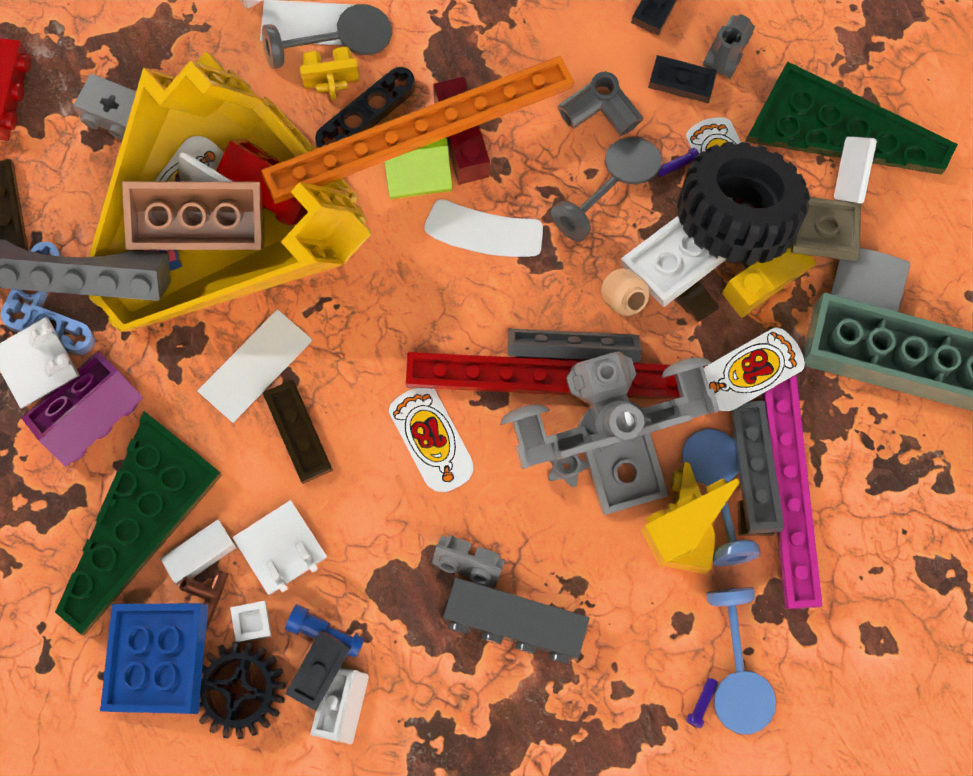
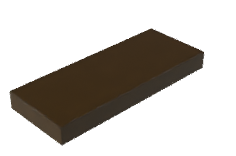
M699 281L678 296V299L697 322L719 309V305Z

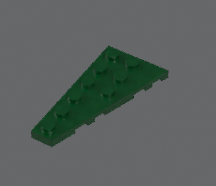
M788 61L745 142L841 158L846 137L876 139L877 143L872 163L942 175L946 170L958 145Z
M143 411L139 420L140 425L134 439L131 438L127 447L128 452L120 470L116 472L95 520L97 523L90 539H87L83 547V555L76 571L72 573L55 611L58 616L84 636L222 476L220 471L145 411Z

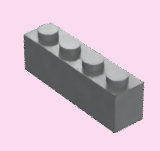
M455 577L443 622L449 623V630L468 635L469 629L483 633L481 639L501 645L503 640L516 643V650L535 655L537 649L550 653L549 660L569 665L570 660L576 661L579 659L590 617Z

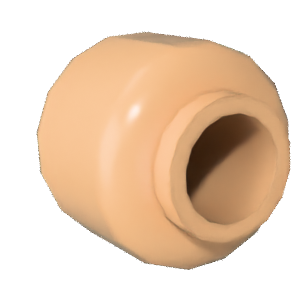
M619 268L612 271L605 278L601 288V295L605 303L616 313L622 316H632L645 307L649 300L650 290L646 281L634 271L628 268Z

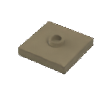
M810 197V206L792 244V253L857 261L860 255L861 204Z

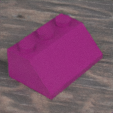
M99 351L77 369L79 377L48 394L21 418L38 441L65 467L71 462L81 459L90 445L97 439L105 437L112 430L113 425L123 416L131 414L143 399L142 395Z

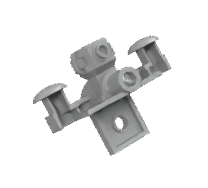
M618 351L573 365L566 377L570 393L590 404V408L582 416L577 428L546 436L540 414L550 410L546 406L537 404L522 406L510 411L502 418L500 425L513 423L519 444L514 447L521 469L584 452L602 515L614 513L669 496L650 433L691 421L695 417L720 411L714 390L709 388L703 366L712 363L708 359L694 357L683 359L670 365L663 372L662 378L674 375L680 398L642 408L629 401L627 397V392L636 376L632 358ZM623 463L630 464L635 471L634 478L628 483L622 482L617 475V470Z

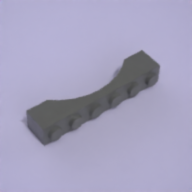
M0 239V288L160 301L171 283L169 254L167 252L134 250L97 257H59L27 251L7 240Z

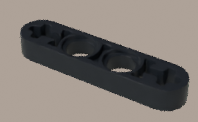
M396 67L390 70L319 128L315 135L317 148L325 146V137L329 139L335 137V141L374 127L414 93L415 80L413 73L404 67ZM398 79L400 82L406 80V87L402 85L395 87V80ZM392 90H393V98L391 97V95H390V93H389V92H391ZM374 96H381L386 100V104L379 109L372 108L368 103ZM356 115L361 117L363 121L359 127L350 128L345 124V120L349 116ZM338 126H340L342 132L340 133L338 132Z

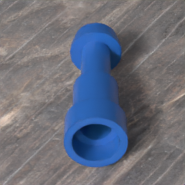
M298 604L294 606L285 626V630L295 635L302 633L313 639H316L322 629L351 645L352 647L347 656L351 655L355 658L365 640L358 633H355L354 637L330 627L329 622L309 614V609Z

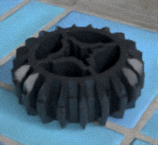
M235 641L232 642V653L229 654L228 649L224 645L218 646L220 658L217 659L211 652L206 654V658L211 665L209 667L203 665L202 669L204 675L201 680L199 712L205 710L206 713L200 717L199 722L204 725L213 719L214 721L209 731L214 734L223 725V738L227 739L231 737L234 728H236L238 739L245 738V727H248L252 736H256L259 734L257 722H260L263 727L269 728L271 723L265 716L268 713L275 717L280 715V711L272 706L274 701L278 703H285L286 701L285 697L276 695V690L286 689L287 684L285 682H275V678L281 677L284 671L282 668L271 671L270 668L276 664L277 659L271 656L263 661L267 652L263 647L259 648L255 655H253V643L247 642L244 651L241 652L240 643ZM240 661L239 667H236L230 679H214L223 667ZM251 662L262 671L266 681V691L254 688L251 684V672L249 671ZM237 681H241V686L246 688V690L255 692V694L245 693L244 696L239 695V700H235L236 694L222 687H232L233 684L238 686ZM211 690L224 694L226 698V718L216 710L212 702ZM247 701H263L261 707L253 715L237 720L238 713H241L242 707Z

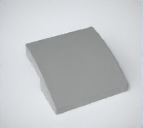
M860 248V255L857 261L840 259L831 294L899 312L911 264L906 260L888 254Z

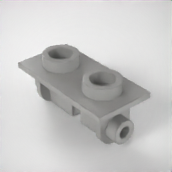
M450 534L448 537L441 536L439 543L436 545L431 564L439 566L445 572L457 573L467 577L476 584L487 585L492 588L496 587L506 561L500 558L501 554L478 546L475 555L472 556L468 554L472 543Z

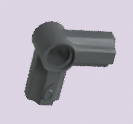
M742 14L732 15L727 25L722 26L717 33L702 66L717 70V73L731 79L743 56L742 51L748 44L755 29V25L752 24L750 18Z
M607 71L597 73L589 84L558 105L562 119L573 129L600 110L620 136L627 135L643 120L642 115L620 89L617 77ZM598 87H606L611 93L602 95L596 89Z

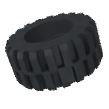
M725 142L720 147L714 145L699 153L694 158L693 163L690 164L677 201V215L679 222L683 225L684 232L689 238H694V244L701 250L703 248L707 249L709 255L718 258V256L726 258V262L735 264L737 261H741L744 265H753L757 261L765 263L773 260V258L780 257L792 246L808 212L810 195L802 174H797V168L791 162L787 163L784 161V157L777 152L773 154L767 151V147L761 145L758 147L750 146L748 142H740L739 144ZM728 197L744 200L756 208L740 205Z

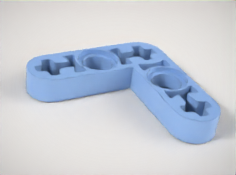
M40 242L30 250L31 252L48 255L50 252L52 256L63 257L57 247L51 242ZM11 289L0 313L1 320L10 330L19 333L39 320L48 317V319L56 321L55 331L67 352L83 355L94 347L95 336L87 325L42 308L49 292L38 291L30 295L24 293V290ZM20 297L26 301L24 304L18 300ZM21 311L25 317L23 320L17 319L15 321L11 315ZM65 329L68 333L79 336L82 332V335L86 338L85 341H78L75 345L71 338L64 335Z

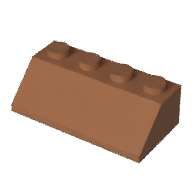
M122 182L126 250H262L265 245L264 206L260 182Z

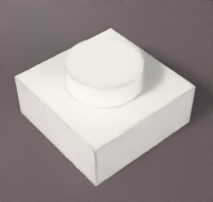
M266 601L230 608L235 641L243 643L272 637Z

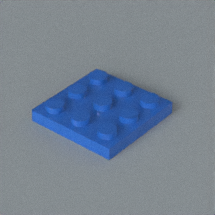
M202 603L112 604L100 711L198 714L208 605Z

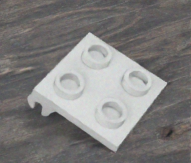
M48 317L39 320L0 343V372L21 409L80 376Z
M291 500L232 537L268 595L279 589L283 593L288 589L286 584L309 569L312 573L318 570L316 565L328 558Z

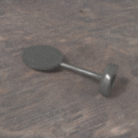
M356 4L348 7L340 14L336 32L282 41L279 30L275 25L267 24L262 26L264 50L272 70L283 66V49L340 39L342 45L349 47L351 52L359 55H374L388 46L392 36L391 23L386 14L368 4Z
M636 137L619 139L611 144L606 152L605 165L612 177L580 207L570 201L556 203L551 209V217L557 228L571 240L583 241L591 231L590 222L585 213L618 181L637 185L646 183L656 177L661 169L662 161L659 149L651 142Z

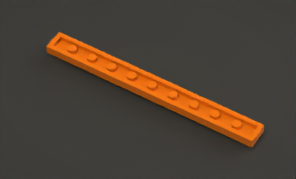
M558 56L261 170L262 177L275 204L294 197L291 191L299 182L317 186L326 185L570 90L574 86V80L561 56Z

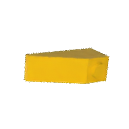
M791 246L780 257L773 258V260L765 263L757 261L756 264L750 265L729 280L722 295L738 315L743 318L813 268L817 262L811 255L792 253Z

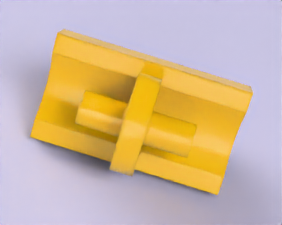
M347 46L334 49V61L322 63L320 52H305L303 54V65L300 66L304 89L316 88L317 93L330 92L332 101L337 100V90L348 89L347 83L358 82L357 60L352 57Z

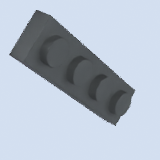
M508 328V356L522 358L545 357L563 360L566 358L586 361L619 351L625 356L632 358L633 362L641 361L642 349L639 335Z
M749 401L730 411L747 533L782 532L784 522L765 401Z

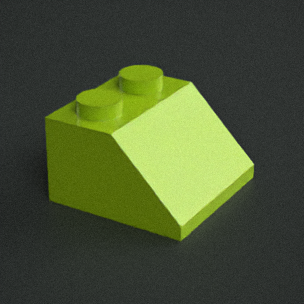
M446 138L384 162L389 199L452 191Z

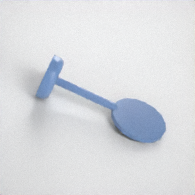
M704 429L695 432L687 439L682 450V463H690L696 482L709 486L724 478L728 483L738 474L734 439L728 434L716 429ZM726 502L721 509L729 543L714 549L713 564L715 566L738 565L760 556V549L756 542L751 540L737 541L728 502Z
M753 587L706 592L709 605L717 607L728 606L736 672L725 677L717 687L714 694L715 712L717 718L726 728L737 734L750 735L766 727L771 722L776 710V697L772 686L764 677L744 669L736 605L752 602L755 598V591Z

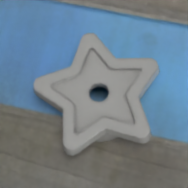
M577 454L563 459L550 460L553 468L548 479L550 481L563 479L571 487H576L578 473L587 469L588 464L586 461L581 460ZM568 463L570 468L565 469L563 465Z

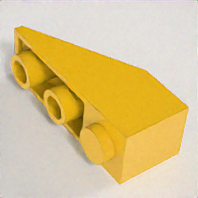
M684 462L679 471L674 470L671 490L676 491L674 504L669 503L667 514L678 508L676 503L691 494H695L696 498L701 497L689 462ZM712 524L695 549L665 565V567L703 574L709 572L712 569L716 539Z
M724 478L706 487L707 494L696 498L695 494H691L676 503L678 508L668 514L662 509L645 518L648 524L644 525L640 531L660 568L690 553L697 547L738 486L739 481L737 478L728 483Z

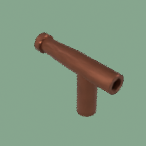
M215 570L210 586L184 577L179 585L181 591L205 599L203 604L208 605L206 631L229 575L219 570Z

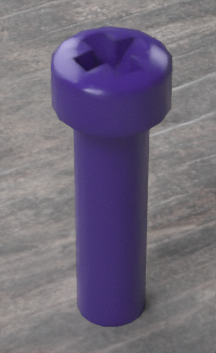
M696 148L689 149L687 154L661 165L657 175L662 177L693 163L694 158L699 154Z
M707 678L692 714H688L686 718L687 723L694 727L702 728L705 722L702 718L718 681Z

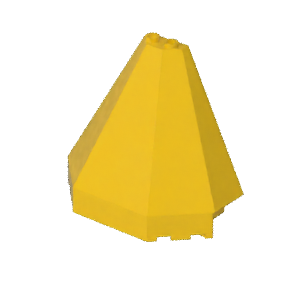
M207 51L203 53L197 62L190 60L177 77L143 67L89 257L134 251L126 250L122 182L155 181L188 138L203 136L215 143L223 152H225L230 140L247 139L282 162L315 150V147L276 104L267 97L262 99L251 90L250 84L229 69L226 72L214 56ZM343 178L323 186L299 182L291 193L308 213L298 224L289 226L278 221L275 218V213L264 209L265 245L262 250H178L182 267L170 271L171 283L160 301L88 296L94 304L105 311L113 327L121 332L132 331L346 265L345 262L372 233L364 225L366 218L362 208L357 204L355 205V202L358 200L357 194Z

